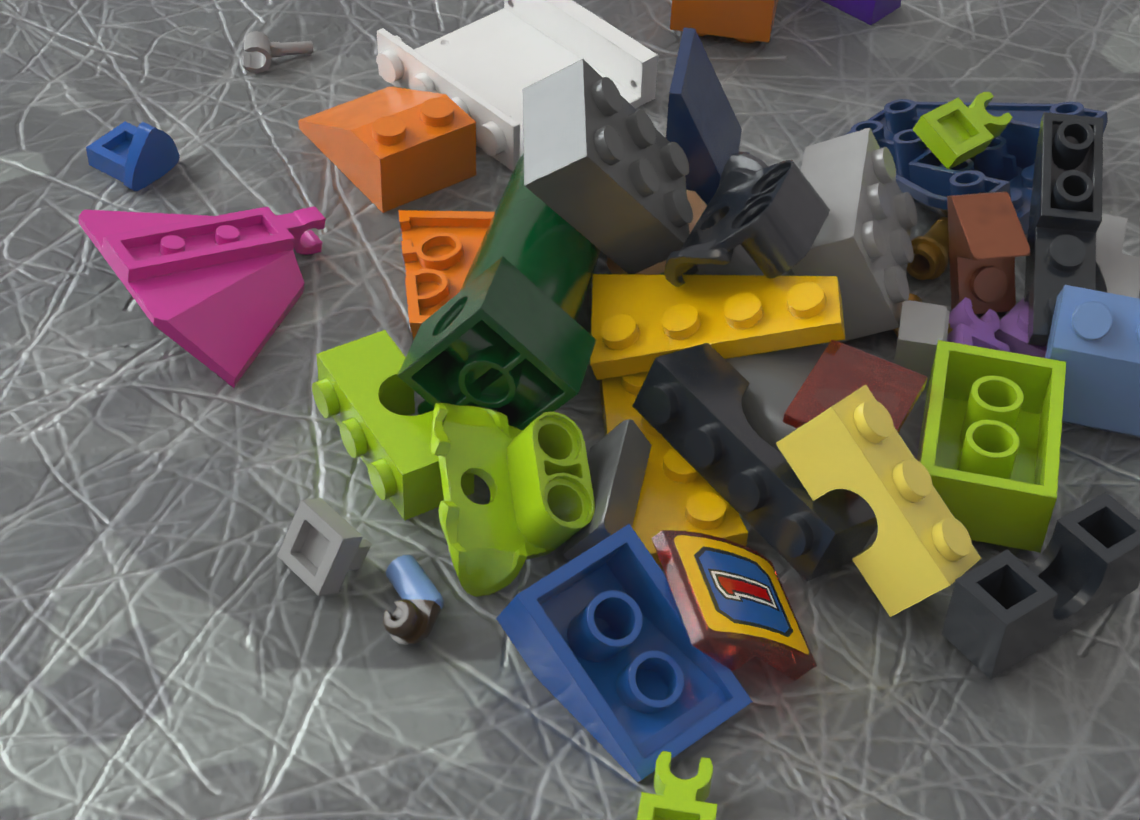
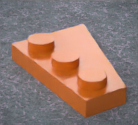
M398 210L403 240L401 241L406 270L405 284L409 324L413 340L421 324L460 292L495 212Z

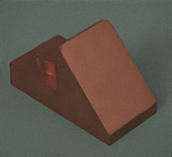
M1003 191L947 196L951 310L966 297L972 302L974 314H984L989 309L995 312L1010 311L1016 305L1015 257L1029 256L1030 247L1009 193Z

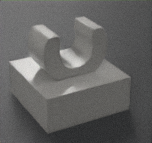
M322 498L301 500L277 557L318 596L335 594L339 592L348 570H357L362 567L372 544L367 539H362L363 536Z

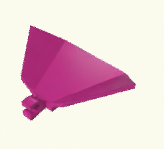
M267 206L217 216L83 210L79 215L78 223L152 324L234 388L303 294L305 283L293 249L301 255L321 252L322 241L309 229H324L326 218L315 206L277 216Z

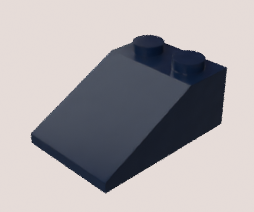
M684 27L669 92L666 139L670 143L676 142L683 149L687 157L689 173L685 176L686 190L695 191L708 205L719 187L723 169L731 155L734 153H750L739 151L741 126L696 29Z

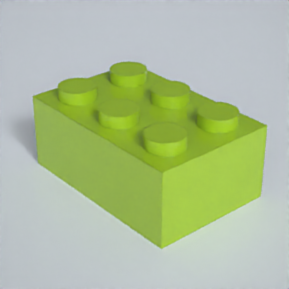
M938 340L926 393L917 460L925 466L931 476L934 488L954 518L965 526L971 540L1041 553L1057 500L1066 362Z

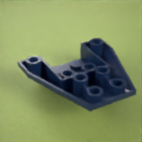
M909 99L895 100L887 103L882 111L870 119L853 125L851 131L845 135L871 128L879 147H887L893 157L896 168V182L901 192H908L912 196L913 201L941 217H948L947 196L1008 192L1026 235L1028 234L1033 175L1043 113L1103 118V133L1108 123L1107 112L1084 108V105L1078 102H1062L1058 104L989 103L985 108L989 114L1000 117L1009 112L1012 116L1011 121L998 137L993 138L985 151L951 169H947L912 130L922 115L948 102H919ZM963 102V103H964L967 107H969L972 102Z

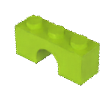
M386 330L316 354L318 381L312 384L315 403L324 418L333 417L339 426L343 444L352 458L360 457L368 468L371 484L381 500L389 498L404 521L438 508L440 502L444 501L439 458L437 455H432L430 450L434 410L421 415L408 416L415 413L414 390L397 377L406 357ZM471 473L463 474L461 477V487L466 496L474 493V474Z

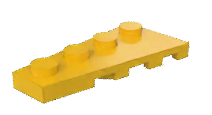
M593 274L591 335L596 339V343L590 358V365L596 380L649 372L656 357L704 343H709L724 359L845 340L842 296L837 276H777L775 278H766L763 275H683L685 284L676 287L666 279L665 275Z
M648 372L601 379L599 386L605 435L624 420L631 419L652 445L632 528L658 566L664 569L683 564L674 542L675 537L679 535L708 538L746 550L748 531L739 513L632 406Z

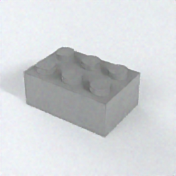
M871 128L805 147L801 172L829 207L830 211L809 252L797 265L791 268L795 276H837L842 296L845 340L831 342L832 344L899 328L902 303L909 299L906 271L907 263H911L914 257L910 237L911 228L917 225L918 216L912 196L908 192L902 193L896 182L895 163L887 147H879Z

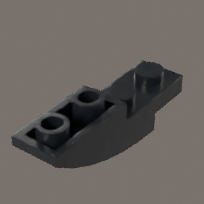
M1044 112L1041 118L1027 238L1030 255L1026 256L1024 302H1029V345H1048L1057 296L1064 285L1095 290L1096 232L1102 222L1103 118Z

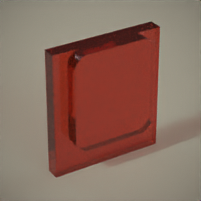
M832 339L785 411L783 423L798 429L862 386L867 385L875 399L888 410L893 420V425L899 433L923 392L928 377Z

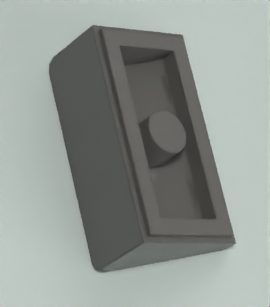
M631 419L621 422L590 448L588 464L595 501V512L591 522L566 541L563 556L567 561L576 558L628 524L631 527L633 526L652 445Z

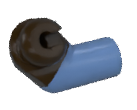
M403 555L393 560L386 570V577L402 599L394 601L397 606L394 613L385 609L383 625L394 641L404 645H411L428 637L440 614L444 600L414 556Z

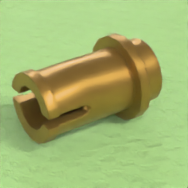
M948 217L938 219L924 236H918L911 240L914 257L911 263H907V272L914 278L932 280L940 277L947 269L948 259L950 258Z

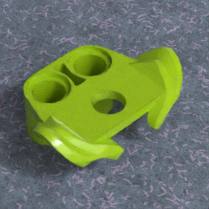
M435 403L430 450L432 455L438 456L444 496V501L440 502L438 510L441 528L447 540L454 569L463 589L475 597L490 595L511 584L519 575L525 560L550 554L591 522L595 512V501L585 441L576 423L566 415L555 411L541 414L524 430H520L508 425L507 416L495 410L474 406ZM471 473L478 475L486 482L490 490V501L488 504L480 505L467 498L461 487V477L463 474Z

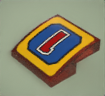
M661 530L651 538L692 646L732 671H735L757 656L794 681L817 666L771 560L741 544L703 533Z

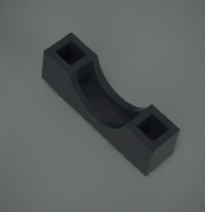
M709 343L656 357L632 406L806 581L853 562L852 558L863 551L878 526L874 511L867 501L855 492L846 489L831 490L813 501L783 454L764 441L747 421L741 402L750 383Z

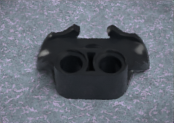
M734 153L725 164L716 193L680 251L671 252L667 258L664 272L665 277L672 285L680 287L685 284L683 275H693L699 272L697 264L712 263L725 265L730 263L733 250L739 244L766 278L780 276L797 265L809 252L829 215L830 209L793 160H786L767 166L762 160L753 155Z

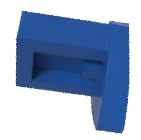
M125 121L86 147L90 166L123 182L124 186L133 191H139L164 176L174 168L180 158L173 139L164 131L145 122L140 123L136 127Z

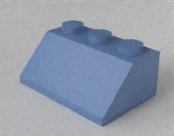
M1064 285L1057 296L1045 355L1047 359L1066 362L1062 422L1140 438V298Z

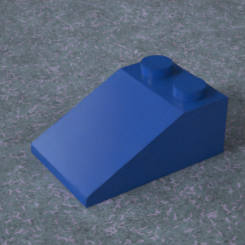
M630 524L518 593L496 618L534 676L637 783L655 771L656 760L662 751L671 752V759L753 702Z

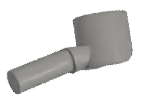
M258 31L250 32L244 38V50L247 53L242 55L243 67L248 72L261 73L270 66L271 57L312 54L314 49L312 41L270 42L264 33Z

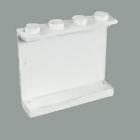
M504 0L503 9L416 49H412L402 42L399 36L392 35L384 28L377 30L378 55L376 62L379 75L385 81L398 88L446 94L476 121V145L483 149L487 155L494 157L512 171H514L518 160L524 153L522 89L584 59L602 77L610 78L617 86L620 95L635 109L655 99L658 54L573 0Z

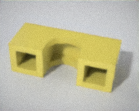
M867 385L862 386L776 442L777 447L813 501L831 490L846 489L860 495L871 506L878 524L877 538L872 544L852 558V560L889 617L950 586L957 578L961 577L982 559L972 545L967 529L959 520L954 518L934 488L929 472L922 463L914 458L895 429L888 410L875 399Z

